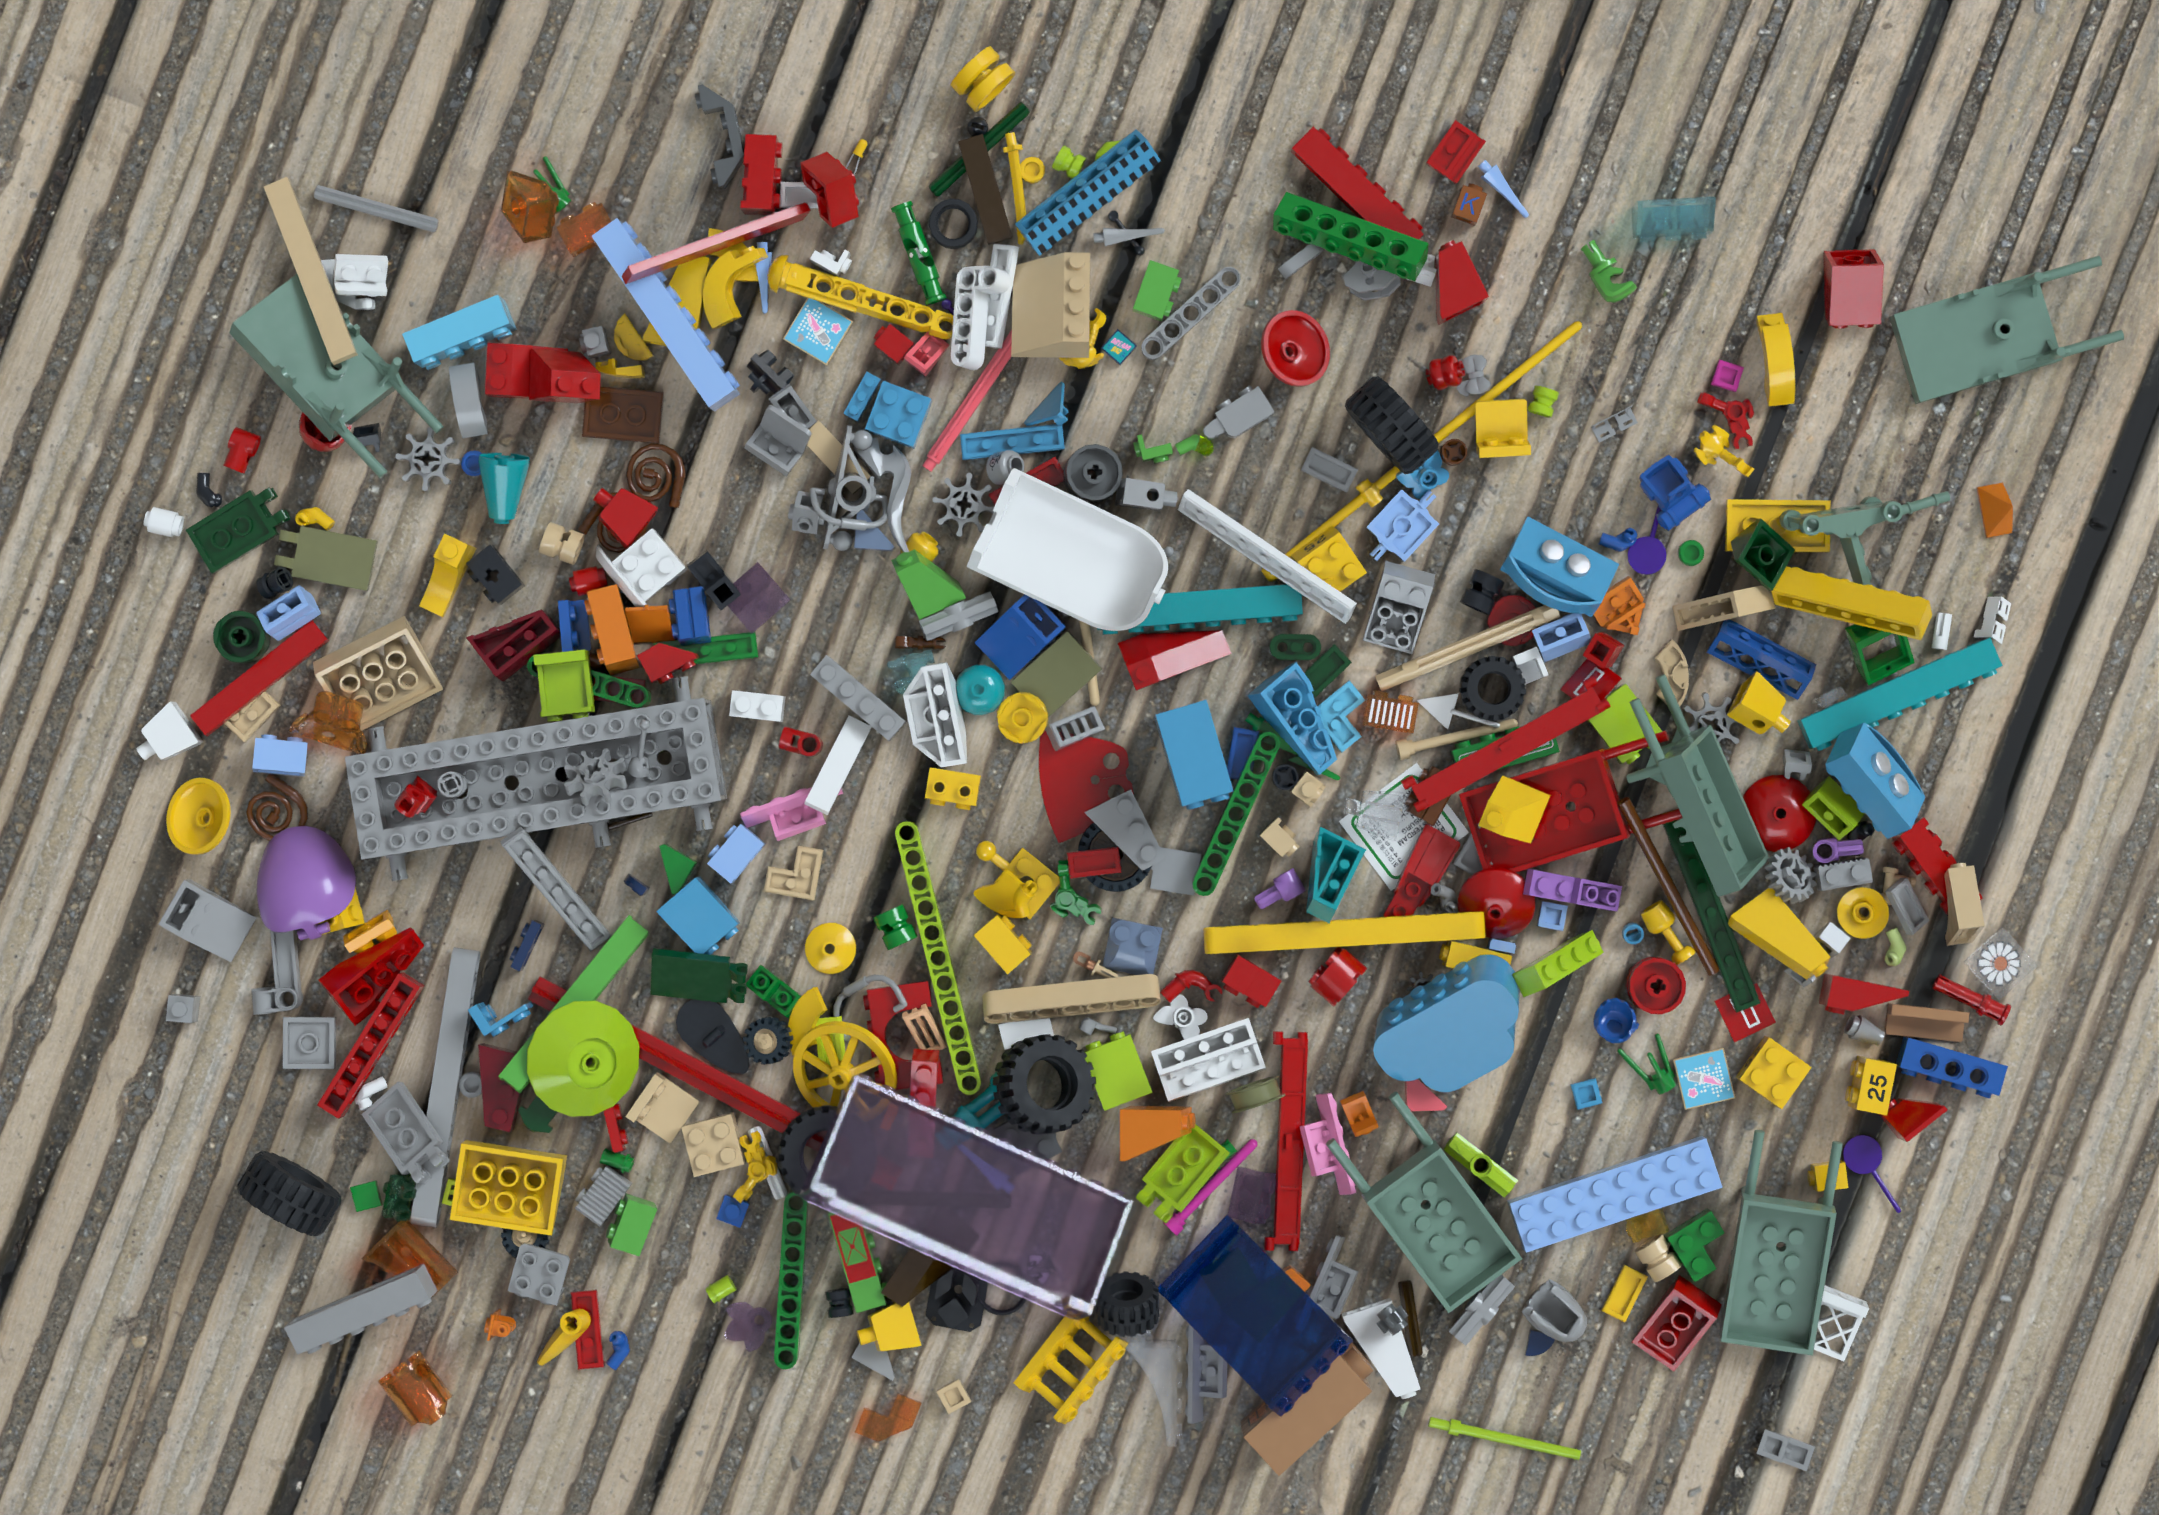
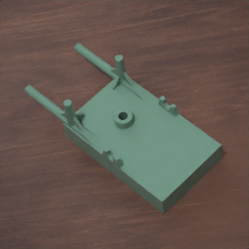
M2092 257L2042 273L2035 272L1890 316V322L1915 404L2061 361L2064 357L2124 340L2123 331L2119 330L2065 347H2059L2040 286L2044 282L2102 266L2101 257ZM2001 325H2004L2007 328L2006 334H2003L2000 331Z
M296 274L235 320L229 333L329 441L340 435L379 478H382L388 471L350 432L348 427L396 390L435 433L440 432L444 426L403 383L399 375V369L402 364L401 358L395 357L391 365L386 363L360 335L359 325L355 324L353 326L350 323L347 313L342 316L358 355L333 365L298 274Z
M1665 674L1656 677V680L1677 726L1672 743L1660 746L1640 699L1636 698L1630 701V705L1652 753L1646 768L1627 774L1626 778L1629 783L1652 778L1667 786L1682 815V818L1675 821L1673 826L1674 828L1683 827L1686 830V835L1680 836L1679 840L1681 843L1694 842L1715 892L1720 897L1741 890L1768 861L1769 856L1712 726L1708 725L1690 732Z
M1394 1092L1389 1096L1390 1101L1424 1145L1423 1149L1370 1187L1334 1138L1327 1141L1326 1145L1362 1192L1361 1196L1448 1313H1450L1523 1258L1435 1140L1431 1139L1400 1095ZM1427 1200L1425 1204L1421 1205L1422 1201Z
M1755 1130L1746 1185L1741 1188L1742 1198L1733 1250H1731V1263L1728 1268L1729 1277L1719 1332L1720 1341L1813 1356L1837 1214L1835 1206L1832 1205L1843 1143L1838 1141L1832 1142L1824 1195L1818 1199V1203L1755 1194L1765 1135L1764 1131ZM1779 1242L1785 1243L1783 1247L1776 1246Z

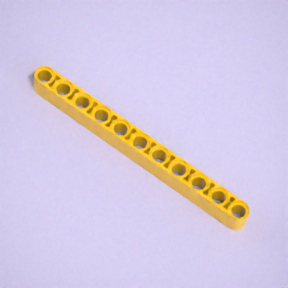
M1484 912L1331 920L1330 924L1325 921H1306L1203 928L1205 954L1486 938Z

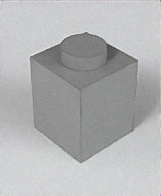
M168 995L166 1021L198 1022L201 996Z

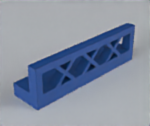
M1731 619L1722 621L1716 637L1707 650V653L1749 675H1753L1757 671L1774 688L1797 700L1812 680L1817 665ZM1722 641L1730 645L1732 651L1724 652L1716 647ZM1749 655L1753 657L1755 663L1747 664L1741 660L1740 656ZM1772 667L1776 669L1778 675L1770 676L1764 673L1763 668ZM1795 679L1801 685L1796 690L1787 685L1786 680Z

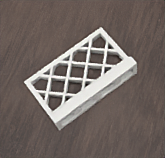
M1825 1285L1821 1305L1828 1306L1832 1315L1818 1321V1329L1822 1338L1815 1340L1814 1350L1844 1361L1861 1321L1868 1313L1869 1307L1866 1301ZM1846 1314L1856 1317L1852 1326L1841 1329L1837 1318ZM1835 1320L1839 1331L1825 1336L1820 1325ZM1849 1333L1846 1339L1844 1334ZM1842 1336L1844 1346L1841 1353L1830 1349L1827 1341Z

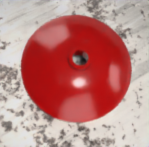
M1288 310L1275 315L1266 324L1261 338V350L1267 367L1277 379L1291 386L1303 387L1316 382L1323 376L1330 360V346L1323 328L1313 317L1301 311Z
M1785 775L1763 777L1749 786L1743 795L1745 804L1767 851L1776 852L1790 847V849L1798 847L1810 836L1815 826L1816 818L1802 805L1809 796L1810 791L1800 781L1792 777L1790 779L1785 778ZM1780 808L1785 812L1783 818L1776 816V811Z
M1488 868L1474 873L1463 883L1458 895L1459 913L1484 912L1486 937L1503 939L1520 933L1529 925L1535 912V896L1523 894L1526 880L1519 874L1503 868ZM1498 910L1500 913L1494 914L1491 911Z

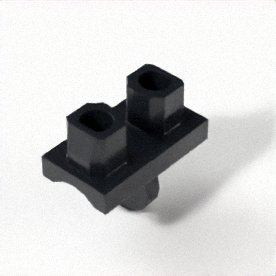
M766 350L760 355L755 353L747 365L752 371L748 378L754 383L750 388L753 393L760 389L765 395L770 391L775 394L790 384L794 377V374L786 367L778 373L771 368L777 359L770 350Z

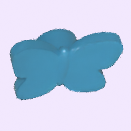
M1437 450L1413 473L1404 474L1399 472L1396 474V478L1404 486L1412 488V494L1415 498L1421 499L1428 490L1446 483L1449 479V472L1441 467L1442 459Z

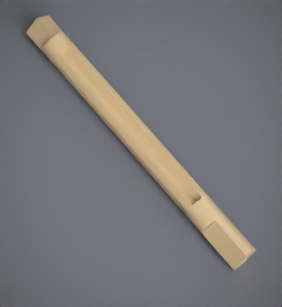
M1546 605L1538 607L1375 676L1382 692L1540 627L1561 616L1558 610Z

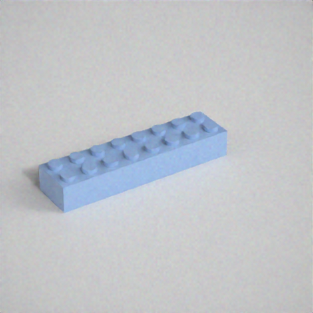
M616 218L592 235V238L622 281L621 276L629 265L652 257L641 242L639 244L636 243L635 239L638 238V235L626 221L622 223ZM662 271L625 284L710 409L717 411L740 395L736 389L740 384L729 371L725 373L722 368L726 365L723 359L714 349L710 351L708 345L711 342L700 328L695 329L693 324L696 323V320L688 309L680 307L678 303L682 300L674 288L670 285L667 287L664 284L667 278Z
M1700 1136L1507 1200L1523 1250L1527 1253L1723 1187L1707 1139Z

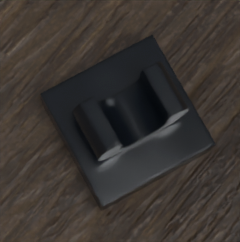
M379 423L354 427L353 435L365 448L367 445H373L376 452L380 451L382 432Z

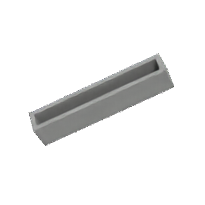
M421 1264L293 1318L284 1329L297 1355L305 1351L311 1354L321 1349L324 1343L335 1344L344 1338L343 1335L351 1333L354 1336L364 1331L367 1325L373 1324L374 1327L387 1321V1317L393 1314L395 1317H399L409 1312V1308L417 1305L418 1308L429 1304L432 1301L431 1297L438 1290L425 1265Z

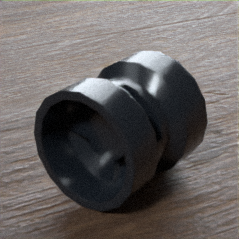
M277 567L270 573H265L257 578V589L261 596L266 599H272L280 593L289 591L293 587V578L286 568Z
M1288 764L1276 767L1272 773L1273 784L1281 790L1293 788L1298 781L1296 769Z
M849 1288L825 1291L826 1300L829 1301L828 1318L845 1317L854 1314L853 1306L849 1301L851 1297Z

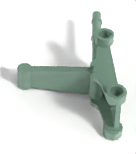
M1948 491L1932 494L1929 497L1906 502L1903 505L1895 501L1882 503L1880 499L1868 496L1859 505L1800 514L1795 510H1786L1780 516V524L1786 530L1795 531L1800 529L1806 535L1814 536L1819 532H1823L1825 535L1835 534L1838 536L1853 582L1871 585V572L1865 564V551L1858 536L1862 535L1865 529L1871 525L1883 521L1896 522L1901 519L1902 515H1910L1915 511L1931 506H1939L1941 503L1950 501V494Z

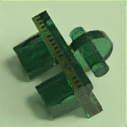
M410 1173L405 1176L390 1175L389 1181L384 1183L383 1192L386 1196L381 1212L384 1218L394 1217L396 1221L410 1220L412 1212L409 1208L417 1192L415 1188L416 1182Z

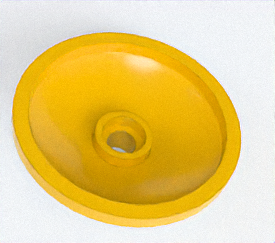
M194 778L181 785L173 795L167 810V831L172 843L182 852L193 855L207 853L214 849L225 836L230 822L231 810L228 796L222 786L211 779Z

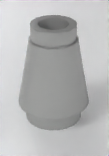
M1851 1015L1844 1027V1033L1848 1034L1849 1038L1877 1046L1881 1044L1885 1036L1884 1031L1861 1015Z

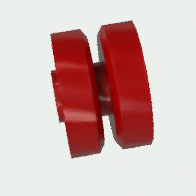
M1647 957L1637 961L1630 968L1626 976L1625 989L1629 1000L1637 1008L1650 1014H1665L1673 1011L1682 1002L1686 993V981L1683 972L1675 963L1661 957ZM1658 981V989L1654 990V988H1651V983Z

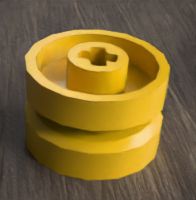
M991 46L985 48L971 59L950 84L959 96L970 92L966 103L975 112L989 104L1010 83L1016 74L1007 63L996 67L1000 56Z

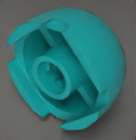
M973 665L964 669L956 680L959 704L962 709L973 715H987L994 712L1000 706L1005 696V684L1001 675L994 668L986 665Z

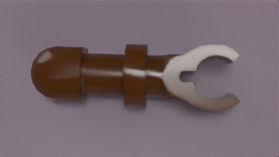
M918 635L917 638L896 636L895 648H917V651H923V648L943 650L946 646L936 645V642H946V640L937 637L926 641L921 635Z

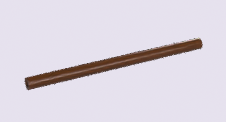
M1629 797L1621 799L1618 805L1708 976L1716 974L1719 968Z

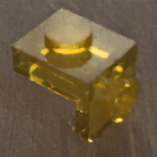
M1663 1208L1626 1219V1232L1632 1238L1633 1243L1670 1231Z

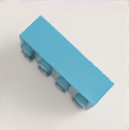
M495 295L407 331L402 335L413 362L421 368L426 367L428 370L441 365L440 361L450 357V360L465 355L464 351L472 347L474 350L487 346V341L494 338L498 340L506 339L512 336L511 332L517 328L506 301L499 295Z

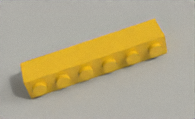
M1786 566L1772 591L1775 605L1917 640H1922L1932 617L1930 601L1922 597H1912L1894 590L1887 591L1869 584L1862 585L1851 582L1848 579H1837L1823 573H1812L1798 567L1791 568Z

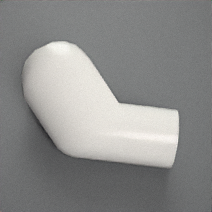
M383 1076L362 1086L355 1098V1103L359 1105L360 1110L365 1111L372 1105L370 1098L373 1094L388 1088Z

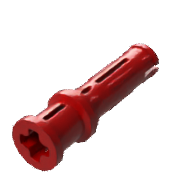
M1941 974L1934 981L1933 990L1970 1006L1976 1010L1977 1015H1985L1997 1021V1024L2000 1026L2004 1024L2009 1015L2011 1005H2004L1993 1000L1989 994L1981 995L1963 985L1947 979Z

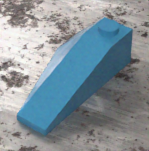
M1294 662L1263 681L1247 696L1273 729L1316 775H1320L1337 760L1328 731L1324 729L1320 714H1322L1320 707L1316 705L1312 691H1314L1312 684L1297 662Z

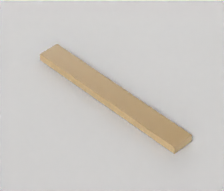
M285 177L264 186L333 365L357 356L355 346L289 178Z

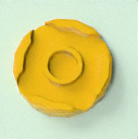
M1018 692L1008 696L1000 704L997 711L1000 732L1007 739L1015 743L1035 741L1044 733L1048 725V712L1045 704L1031 693Z

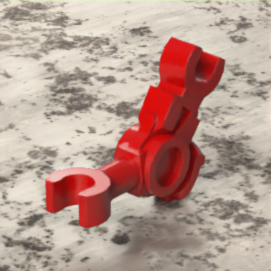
M1705 392L1700 393L1697 403L1721 411L1722 415L1727 419L1730 434L1734 433L1735 435L1732 439L1733 448L1739 449L1738 441L1740 438L1746 440L1747 447L1752 446L1753 439L1746 432V430L1750 429L1748 420H1746V412L1749 419L1754 415L1750 400L1746 398L1743 402L1737 400L1724 402Z

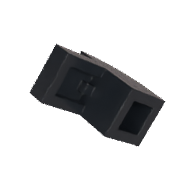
M705 550L687 564L688 569L720 610H723L741 596L736 585L708 550Z

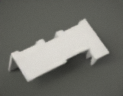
M1988 597L1981 630H1975L1974 638H1993L2002 644L2006 626L1996 621L1995 618L1996 614H1999L2007 621L2011 603L2003 597Z

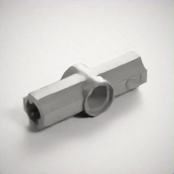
M987 592L968 601L957 602L944 608L943 611L921 619L918 622L926 641H929L952 631L953 633L974 624L973 622L997 613L998 609L991 592Z
M1503 1275L1497 1277L1486 1285L1481 1292H1477L1464 1308L1465 1311L1448 1331L1466 1346L1483 1325L1488 1324L1496 1315L1499 1305L1515 1286Z

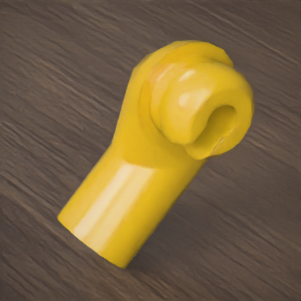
M318 507L302 509L295 516V521L300 526L318 523L326 531H329L335 524V521Z

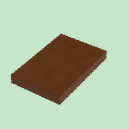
M600 387V399L585 402L582 437L660 444L664 392Z

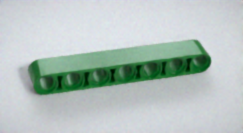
M1263 731L1257 736L1195 872L1192 885L1195 892L1201 896H1208L1215 890L1278 752L1280 741L1277 735L1271 731ZM1265 736H1272L1275 740V745L1270 750H1265L1261 747V740ZM1256 759L1264 762V769L1260 773H1253L1250 770L1251 762ZM1244 783H1250L1254 788L1253 793L1248 797L1240 795L1239 792L1240 786ZM1238 806L1242 808L1243 815L1240 819L1232 820L1229 817V810L1232 807ZM1222 830H1229L1232 833V839L1228 843H1221L1218 840V834ZM1213 853L1219 854L1222 857L1220 865L1212 867L1207 863L1209 855ZM1208 877L1211 880V886L1207 890H1200L1197 887L1199 878Z
M793 1191L786 1196L784 1201L774 1361L779 1368L784 1370L792 1368L799 1357L809 1202L803 1198V1207L796 1209L790 1205V1198L796 1195ZM792 1221L800 1223L802 1227L801 1233L792 1234L788 1230V1224ZM790 1247L797 1248L800 1252V1258L797 1260L789 1259L786 1254L787 1249ZM788 1273L796 1274L798 1284L794 1286L788 1285L785 1281V1275ZM785 1299H793L797 1304L796 1310L787 1311L783 1306ZM783 1325H792L795 1329V1335L792 1337L783 1335L781 1330ZM783 1350L790 1351L793 1354V1361L783 1362L780 1358V1352Z

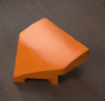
M1627 576L1607 590L1602 603L1593 614L1600 627L1638 635L1642 610L1645 608V603L1643 602V596L1631 577Z

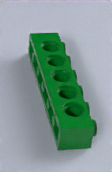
M1288 192L1285 193L1273 214L1274 231L1302 240L1306 244H1313L1324 248L1329 252L1349 257L1353 261H1360L1371 265L1378 270H1385L1396 274L1400 278L1416 281L1427 261L1429 245L1427 242Z

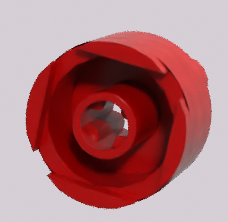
M1336 947L1325 962L1327 966L1324 967L1321 964L1308 981L1311 984L1310 987L1333 1007L1355 985L1357 978L1367 970V967L1350 952L1340 947Z

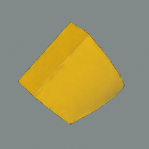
M615 358L595 363L596 369L599 372L610 376L645 378L642 365L618 368V362Z

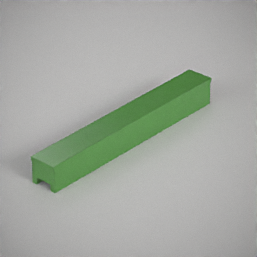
M629 915L552 1011L573 1001H596L647 938L649 931ZM534 1033L498 1076L501 1081H505L518 1093H521L530 1082L527 1074V1049Z

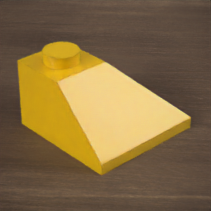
M1503 775L1486 805L1478 826L1505 837L1532 843L1551 795Z

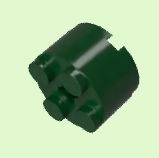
M245 611L228 613L217 622L213 632V641L219 653L225 659L238 663H251L261 659L267 652L271 636L265 632L258 616ZM238 634L246 635V640L241 641L238 639Z

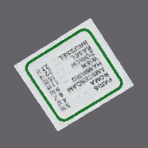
M1417 763L1339 821L1355 844L1366 849L1364 856L1391 891L1395 889L1405 863L1423 827L1427 824L1405 811L1407 805L1404 802L1412 788L1410 787L1405 790L1401 781L1412 775L1416 783H1418L1417 779L1422 769ZM1448 804L1445 805L1437 822L1432 826L1457 841L1469 833Z

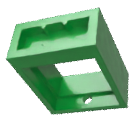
M1856 624L1845 628L1857 670L1868 686L1915 663L1908 637ZM1893 634L1896 647L1865 661L1862 652L1863 648Z

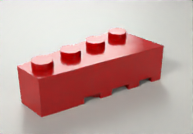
M1917 817L1912 829L1892 837L1894 840L1892 845L1900 855L1905 854L1910 860L1907 863L1910 869L1916 875H1922L1926 881L1924 883L1925 888L1931 895L1934 896L1936 894L1942 902L1939 905L1948 915L1944 874L1951 865L1957 864V861L1947 850H1941L1942 841L1936 833L1925 828L1929 825L1925 817Z

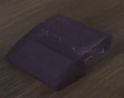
M757 562L734 582L741 596L730 603L728 607L753 634L789 603L791 599L760 563Z

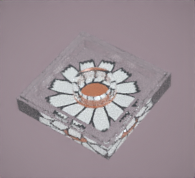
M2003 927L1964 961L1998 1000H2001L2038 966Z

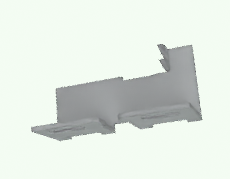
M1633 405L1591 426L1599 443L1616 434L1608 419L1615 417L1620 431L1638 423L1631 410ZM1624 411L1626 412L1625 414L1618 416V414ZM1632 419V423L1624 426L1623 423ZM1602 422L1605 423L1604 425H1602V426H1600V427H1598V428L1595 427L1596 425H1598V424H1600V423H1602ZM1607 431L1609 432L1608 435L1602 438L1600 437L1601 434Z

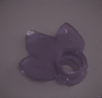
M746 1302L730 1304L726 1307V1312L733 1320L728 1325L724 1337L732 1341H744L748 1352L758 1349L764 1342L765 1332L772 1324L771 1313L763 1307L753 1308ZM761 1315L764 1318V1323L757 1324L755 1317Z

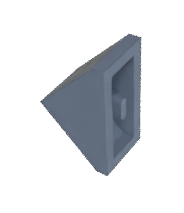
M863 510L857 513L856 519L872 522ZM878 527L866 529L865 531L855 530V549L893 551L895 549L894 545Z

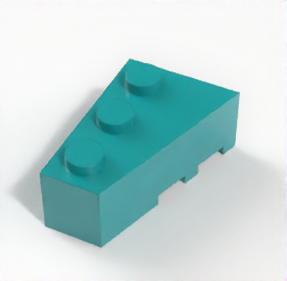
M1319 827L1313 840L1306 912L1330 924L1366 849L1322 827Z

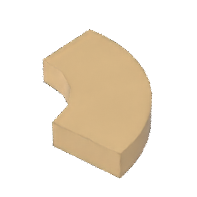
M1671 639L1654 659L1660 666L1661 673L1666 675L1680 707L1689 686L1688 664L1680 647ZM1659 688L1656 695L1664 703H1666L1664 696Z

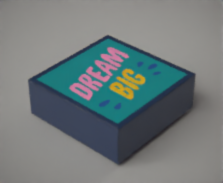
M1117 329L1101 347V350L1121 366L1136 349L1137 345Z

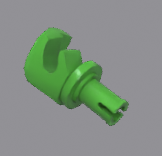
M1595 240L1589 242V246L1594 253L1591 252L1587 244L1581 248V251L1584 252L1593 266L1589 276L1606 302L1615 303L1621 301L1636 290L1637 286L1633 281L1622 284L1611 282L1610 279L1613 276L1622 275L1624 271L1622 268L1612 267L1617 263L1615 257L1606 259Z

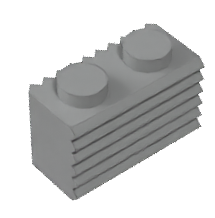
M1866 857L1841 860L1840 862L1835 861L1813 867L1816 873V888L1819 891L1873 883L1870 861Z
M608 1165L604 1170L600 1167L590 1179L594 1182L590 1189L584 1188L575 1199L578 1202L575 1209L599 1227L633 1184Z

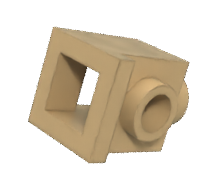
M1305 771L1290 792L1311 807L1326 787L1318 779Z
M1277 817L1259 836L1281 857L1285 854L1290 857L1299 848V845L1293 840L1296 835L1286 825L1281 828L1278 824L1282 820Z

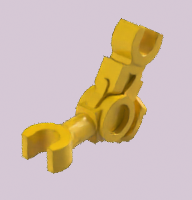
M758 1131L751 1133L752 1143L749 1142L747 1135L739 1137L741 1146L747 1150V1152H744V1155L749 1165L747 1173L749 1177L733 1195L739 1203H742L743 1200L747 1201L751 1197L752 1189L756 1183L768 1178L769 1175L774 1176L777 1174L776 1158L771 1155L766 1157L764 1148L760 1147L761 1135Z

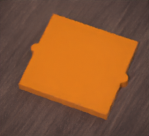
M644 605V607L625 608L633 643H656L657 641L675 640L673 638L672 621L668 605Z

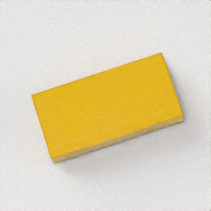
M1624 1264L1601 1311L1626 1322L1648 1276Z

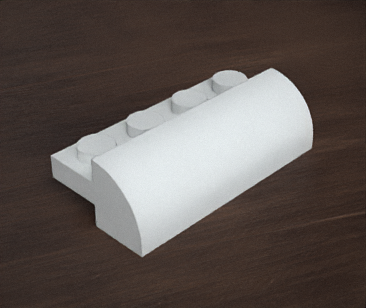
M1249 1018L1151 1051L1168 1102L1266 1069Z

